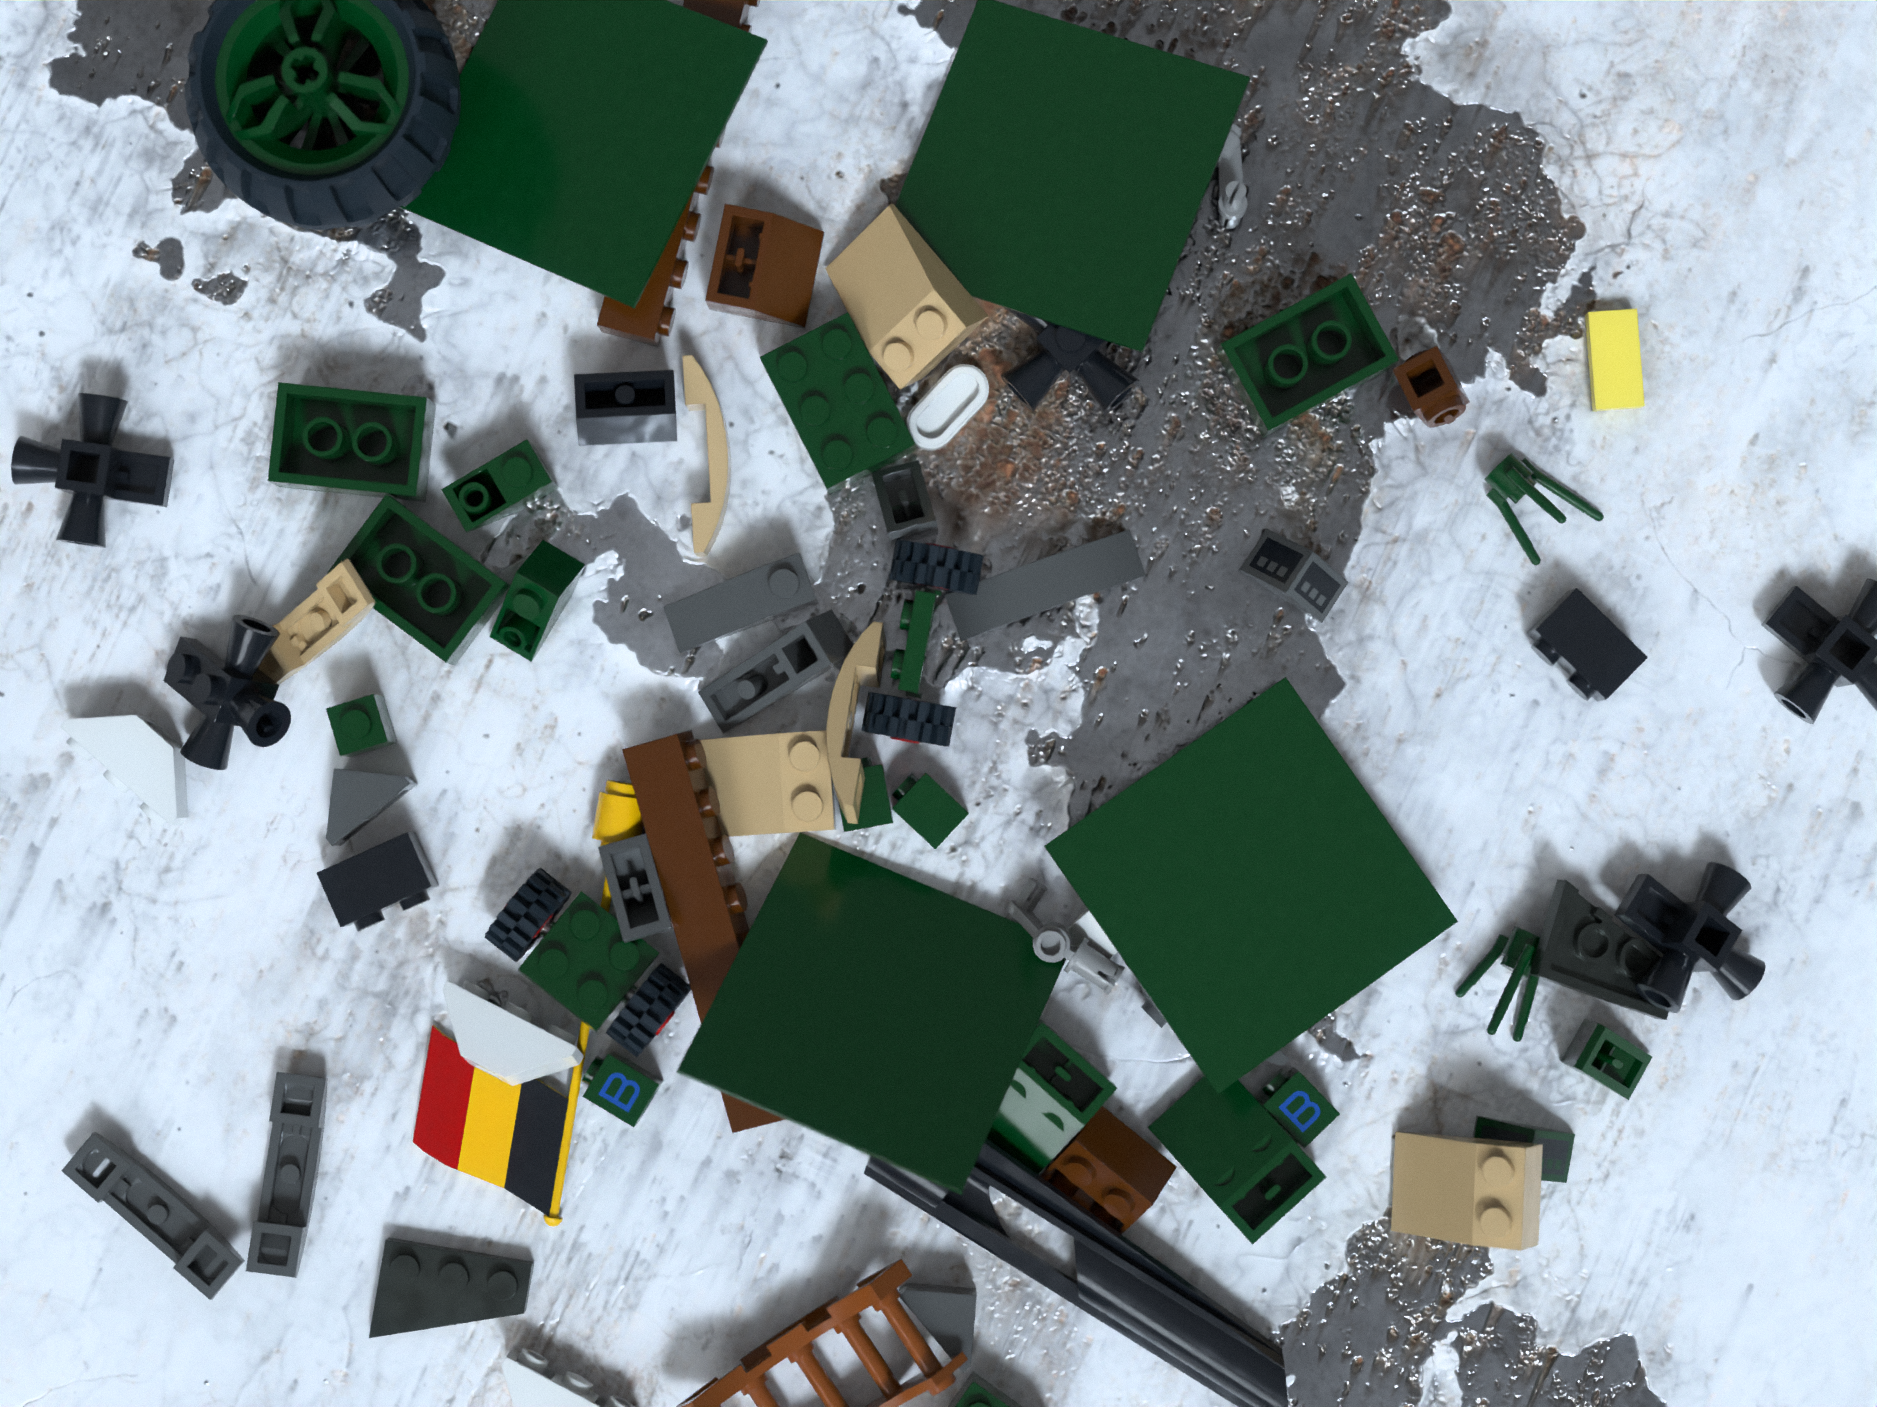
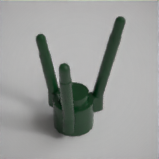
M1513 452L1484 479L1493 488L1486 496L1499 508L1523 551H1525L1529 560L1535 566L1541 563V559L1506 499L1508 497L1516 504L1525 495H1528L1558 523H1565L1567 520L1566 516L1534 487L1538 483L1599 522L1604 518V515L1589 503L1537 470L1526 458L1521 461Z
M1519 927L1513 928L1509 938L1499 934L1492 949L1455 991L1457 997L1462 998L1496 960L1503 955L1504 958L1501 965L1512 971V974L1487 1027V1033L1494 1035L1497 1032L1522 977H1528L1512 1036L1515 1042L1522 1040L1539 982L1538 977L1529 975L1540 937Z

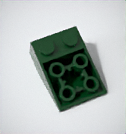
M1039 1019L987 1139L1036 1174H1039L1088 1123L1115 1092L1117 1087L1042 1019Z
M1203 1076L1148 1126L1149 1130L1252 1245L1327 1177L1239 1080L1219 1094H1216L1205 1076Z

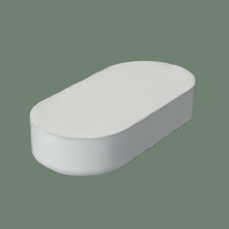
M960 364L950 368L911 409L907 417V428L916 446L930 451L945 447L984 406L989 394V384L985 374L979 368L969 364Z

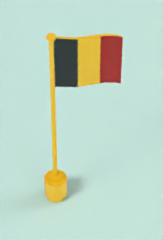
M606 780L605 791H599L592 838L601 840L600 846L643 834L644 824L632 783ZM605 875L600 906L609 913L612 897ZM581 1021L577 1048L584 1057L580 1065L573 1067L569 1096L566 1097L537 1078L511 1086L470 1065L460 1055L457 1042L441 1032L435 1025H432L413 1143L423 1152L448 1167L506 1189L545 1214L543 1218L547 1225L552 1227L558 1226L563 1220V1217L558 1215L590 1027Z

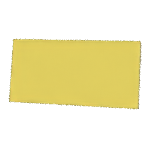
M1637 309L1586 313L1585 324L1592 412L1644 407Z

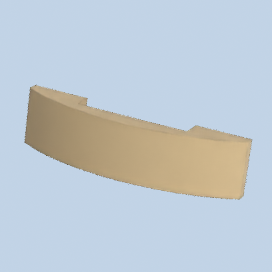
M693 355L683 356L685 405L689 411H706L711 502L691 503L694 554L697 557L708 556L727 510L731 482V453L726 422L714 389Z
M349 559L339 563L315 584L318 589L283 620L272 625L280 632V636L258 668L276 683L281 684L330 649L354 629L372 610L375 600Z
M872 622L851 648L837 676L828 710L826 737L828 762L841 810L847 822L852 824H858L865 775L861 759L849 758L860 686L880 688L887 646L883 622Z

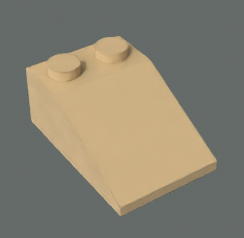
M894 204L889 205L825 268L868 352L900 390L924 378L988 317L985 311Z
M827 730L700 740L706 754V767L703 768L708 787L714 788L720 803V814L717 816L722 835L725 834L727 837L836 830L834 785L828 762L826 743Z
M1402 1131L1395 1132L1391 1231L1473 1246L1522 1251L1537 1246L1539 1244L1543 1144Z

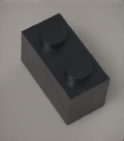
M674 370L574 374L579 446L677 441Z
M1578 588L1567 591L1527 632L1535 641L1531 645L1533 651L1550 666L1557 662L1570 675L1566 680L1568 685L1586 701L1591 697L1596 701L1607 700L1648 658Z
M406 832L317 872V876L340 928L355 924L358 932L384 921L385 918L382 911L397 904H400L402 910L406 911L429 901L430 897L427 891L439 886L416 832Z

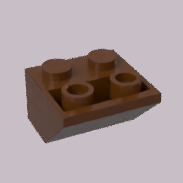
M725 204L705 300L709 310L805 329L825 234L824 231L775 213Z
M1101 1106L1088 1123L1038 1175L1116 1231L1123 1234L1154 1204L1177 1166L1105 1107Z

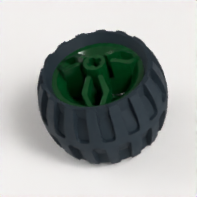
M214 0L207 9L209 14L208 22L202 32L198 31L193 35L187 55L189 75L184 84L186 110L195 140L208 165L223 184L246 204L275 220L303 228L332 230L333 228L348 226L360 227L381 220V216L397 207L407 206L422 193L421 189L435 171L441 170L450 153L451 141L459 124L461 112L460 80L455 55L449 39L438 19L423 0ZM346 40L357 41V44L344 62L335 71ZM310 41L315 43L321 51L320 53L316 49H312ZM278 65H282V77L285 82L278 81L273 75ZM382 66L383 73L376 75ZM361 104L369 105L372 110L378 109L371 122H363L364 110ZM313 114L301 149L289 146ZM328 131L335 135L338 147H336V143L327 134ZM355 133L357 136L354 138L351 134Z

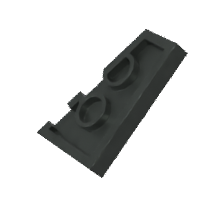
M1557 880L1529 975L1655 1019L1667 1020L1668 1011L1651 1004L1635 989V985L1661 957L1638 938L1631 937L1621 929L1603 909L1595 907L1588 902L1567 880Z
M388 1238L385 1240L369 1338L524 1314L527 1309L534 1262Z

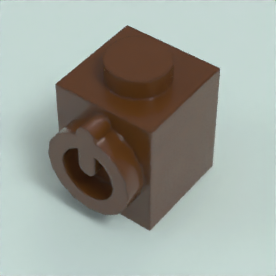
M1437 345L1429 350L1420 351L1412 355L1405 363L1392 369L1413 412L1427 427L1434 428L1454 422L1456 418L1464 413L1466 404L1470 403L1450 361Z

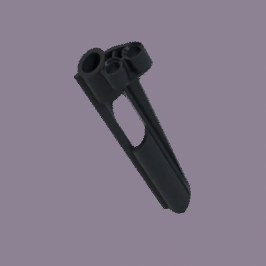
M987 1138L962 1194L869 1155L864 1170L865 1175L1238 1407H1288L1283 1351L1279 1346ZM990 1186L1074 1237L1077 1281L1010 1239L994 1212L989 1196Z

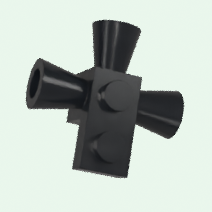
M1004 307V309L1040 333L1036 337L1039 353L1000 375L1007 387L1030 411H1035L1060 375L1070 385L1081 377L1104 415L1121 404L1139 384V379L1105 356L1108 341Z
M78 393L80 441L62 439L61 449L20 436L16 441L12 454L11 477L15 485L55 482L56 489L72 494L56 540L106 548L104 499L167 508L175 459L123 451L113 447L112 444L128 401L104 395Z
M1869 578L1866 579L1848 616L1842 615L1837 617L1833 616L1798 586L1791 587L1761 626L1809 665L1773 694L1774 697L1792 714L1809 724H1814L1834 685L1836 687L1855 685L1877 711V660L1875 659L1877 657V639L1874 638L1877 634V581Z
M234 615L232 617L225 660L218 657L197 639L180 636L174 654L169 659L163 681L204 714L180 750L183 757L209 769L226 770L234 726H240L250 742L258 747L271 746L280 741L287 733L291 723L290 710L285 704L274 700L279 684L258 668L280 636V632L276 628L249 616Z
M1709 862L1706 865L1695 901L1684 903L1649 874L1637 875L1614 916L1664 954L1635 985L1636 991L1645 1000L1665 1011L1672 1013L1680 1012L1692 972H1710L1732 1000H1740L1746 997L1757 987L1765 973V962L1734 947L1742 929L1726 917L1751 890V884L1743 875L1726 865Z

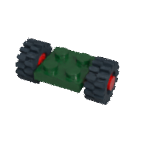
M896 540L889 579L928 587L925 588L924 592L916 590L914 601L904 600L899 629L908 631L905 650L895 649L890 678L900 680L898 690L906 691L905 696H908V698L868 692L861 731L889 736L890 739L917 744L922 742L949 747L956 707L919 701L917 699H923V694L919 692L936 599L937 596L942 595V591L937 589L977 595L983 555L957 550L944 545Z
M541 867L538 868L527 879L525 884L518 889L503 910H501L484 938L517 962L534 945L535 941L541 937L542 940L518 968V971L596 1033L621 1001L625 1003L626 1006L612 1022L606 1034L635 1057H638L675 1015V1010L691 991L690 985L661 963L638 989L635 984L657 958L659 952L642 938L624 943L618 920L582 891L555 923L553 921L555 916L564 907L563 905L568 901L572 892Z

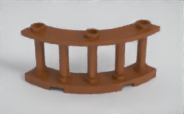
M900 1259L856 1284L858 1289L840 1299L836 1295L742 1357L740 1361L745 1367L744 1369L739 1364L719 1380L717 1377L713 1378L676 1407H721L722 1403L738 1391H741L744 1396L749 1394L757 1407H781L765 1383L768 1380L765 1372L785 1358H788L790 1363L796 1362L825 1407H849L812 1351L816 1347L813 1340L832 1328L837 1334L843 1333L883 1394L865 1407H898L926 1391H929L931 1396H935L957 1380L953 1372L968 1359L962 1351L939 1362L898 1300L901 1294L897 1287L912 1276L903 1260ZM870 1306L876 1312L882 1311L922 1371L902 1384L899 1383L859 1322L862 1318L859 1312Z

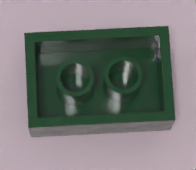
M1352 273L1221 343L1216 351L1220 362L1262 438L1391 369L1399 361Z
M848 312L760 356L762 365L829 495L916 451V444Z
M278 382L268 482L282 488L381 498L388 494L395 499L426 502L436 405L427 397Z
M388 494L384 496L326 573L328 574L342 561L349 559L375 600L373 609L444 662L454 666L505 600L510 588L508 582Z

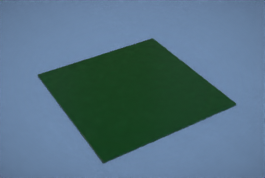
M498 0L459 76L461 112L459 124L451 141L450 153L441 170L435 171L421 189L422 193L407 206H400V208L635 309L768 40L667 0Z
M978 0L895 206L972 297L1143 353L1251 78L999 1Z
M1286 677L1044 846L1216 1094L1225 1090L1458 922Z
M800 832L679 1065L677 1073L962 1194L1066 959L1063 958L1054 963L1041 960L1033 949L1032 936L1017 922Z

